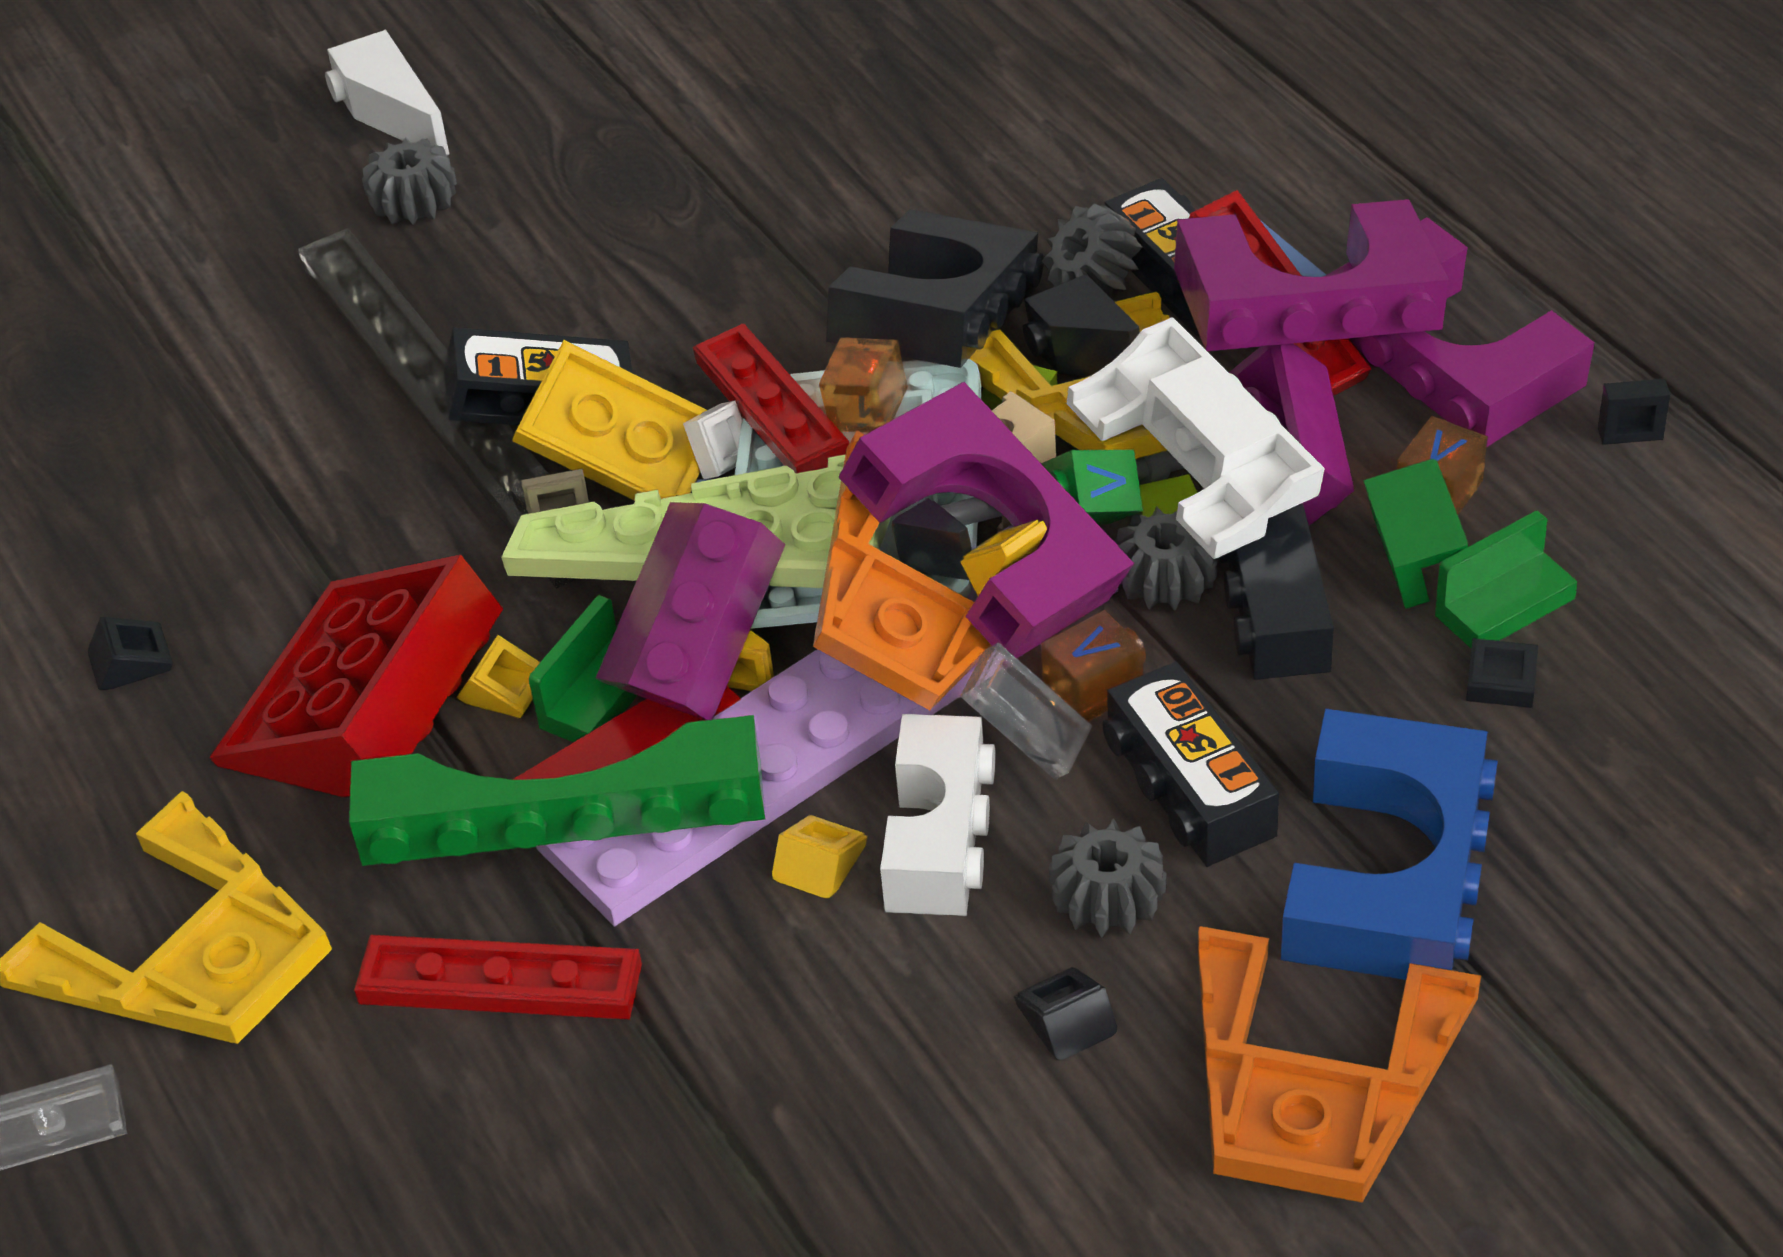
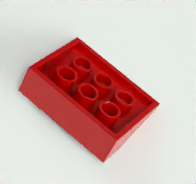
M461 554L330 582L209 758L218 767L340 797L350 796L351 761L412 754L417 744L431 732L434 725L433 719L447 697L460 686L462 682L461 675L475 653L488 642L490 638L489 631L501 614L503 607Z

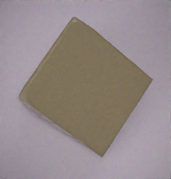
M583 469L521 480L528 514L589 503Z

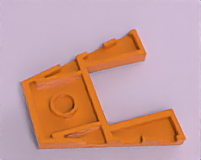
M858 430L855 432L846 449L844 465L859 438L865 435ZM841 481L813 647L930 711L993 646L965 617L974 604L972 600L868 544L880 522Z
M1200 926L1198 930V964L1213 1174L1362 1203L1477 1002L1481 976L1410 963L1388 1070L1246 1044L1268 958L1269 938Z

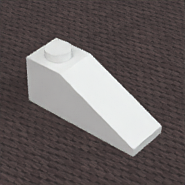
M386 30L327 49L332 70L325 72L329 91L335 102L343 100L354 119L402 141L407 137L410 143H416L421 139L428 138L432 146H443L446 155L449 154L440 110Z

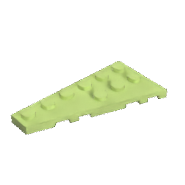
M845 455L829 457L828 467L795 474L794 470L786 465L691 483L692 493L663 499L660 498L658 490L635 494L634 504L602 510L601 506L594 501L521 515L501 558L508 576L637 581L670 502L706 503L761 522L786 544L769 586L823 588L841 484L838 476L843 469ZM891 517L879 523L868 544L880 550Z

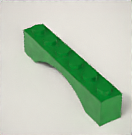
M754 715L687 722L661 742L628 759L593 771L558 778L512 780L478 776L446 767L419 753L351 761L349 824L362 866L396 864L410 860L464 856L479 852L533 848L540 845L583 840L596 841L609 837L653 832L665 833L679 829L734 825L740 822L766 820L761 759Z

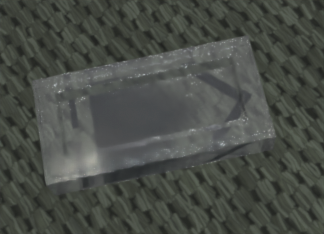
M999 642L984 650L960 695L961 698L1054 780L1070 772L1092 727L1089 722Z

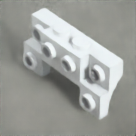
M1173 317L1143 329L1133 342L1111 363L1092 376L1068 388L1067 405L1101 441L1143 424L1204 488L1195 495L1179 502L1176 520L1213 559L1264 537L1268 518L1319 496L1325 468L1280 424L1273 413L1267 411L1242 386L1235 375L1228 373Z

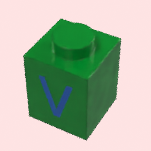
M1071 450L1041 463L1098 525H1108L1143 511L1134 450Z

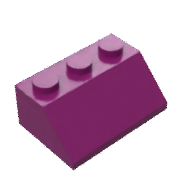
M1293 343L1260 346L1229 373L1235 375L1242 386L1267 411L1273 413L1280 424L1325 468L1319 496L1303 502L1309 526L1330 509L1337 507L1347 496L1355 491L1327 366Z
M670 502L596 679L702 720H713L786 544L761 522L706 503Z

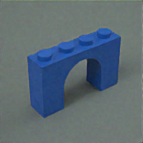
M1325 709L1315 757L1313 802L1382 812L1400 817L1418 827L1430 839L1435 850L1419 864L1399 872L1387 874L1360 873L1294 863L1283 913L1281 960L1404 980L1407 978L1410 963L1452 970L1454 959L1468 961L1474 918L1461 917L1462 905H1477L1482 864L1470 863L1469 860L1471 851L1485 852L1490 812L1477 809L1479 799L1493 800L1498 760L1485 759L1488 731Z

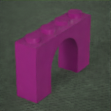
M1409 199L1351 204L1346 255L1353 269L1323 277L1292 275L1264 264L1251 251L1236 214L1177 219L1174 270L1206 351L1442 330L1449 278Z
M1426 217L1420 222L1449 278L1448 299L1462 289L1468 247ZM1348 262L1325 276L1340 274L1353 268L1351 263ZM1552 310L1508 337L1484 345L1453 344L1437 339L1425 331L1349 338L1356 349L1372 365L1381 368L1405 387L1412 397L1425 403L1445 419L1455 431L1464 434L1482 450L1585 387L1595 342Z
M965 382L860 437L838 476L880 523L929 495L943 492L961 493L978 498L1002 513L1013 527L1038 520V522L1044 521L1047 531L1037 550L991 577L965 616L1008 664L1109 601L1134 565V562Z

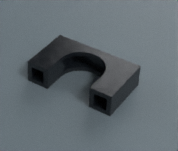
M909 209L890 228L888 273L850 266L829 286L826 342L961 368L977 349L981 350L984 347L991 332L996 328L1002 327L1007 315L1015 307H1020L1024 296L1031 288H1036L1039 285L1043 273L1044 264L1042 260L1044 257L1043 254L1037 253L1038 232Z

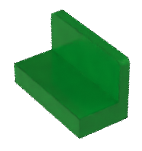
M1429 459L1363 480L1373 518L1405 609L1430 602L1421 568L1440 563L1469 547L1442 472L1435 459Z
M1539 511L1530 513L1440 563L1435 616L1469 648H1472L1473 638L1500 641L1575 599L1578 581L1544 553L1548 519Z
M598 595L530 674L529 684L539 729L575 742L625 712L638 696L596 679L617 629L611 599Z

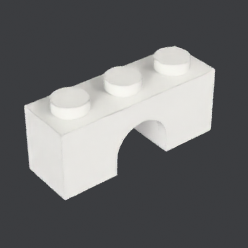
M902 714L895 762L899 808H921L931 810V812L914 817L888 816L880 868L885 912L967 916L970 888L981 889L983 882L984 852L983 848L974 846L976 835L987 836L989 795L980 794L982 784H993L995 745L983 744L982 717Z

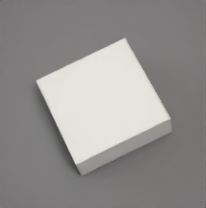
M736 401L721 403L683 423L703 480L719 477L736 467L740 429L743 422Z

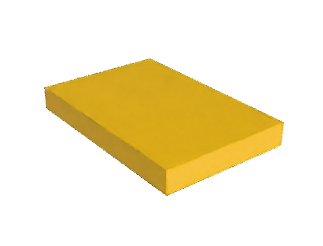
M563 340L512 441L570 470L583 469L585 477L634 501L635 494L658 490L660 498L663 499L689 494L692 490L691 483H695L700 469L683 423L707 410Z

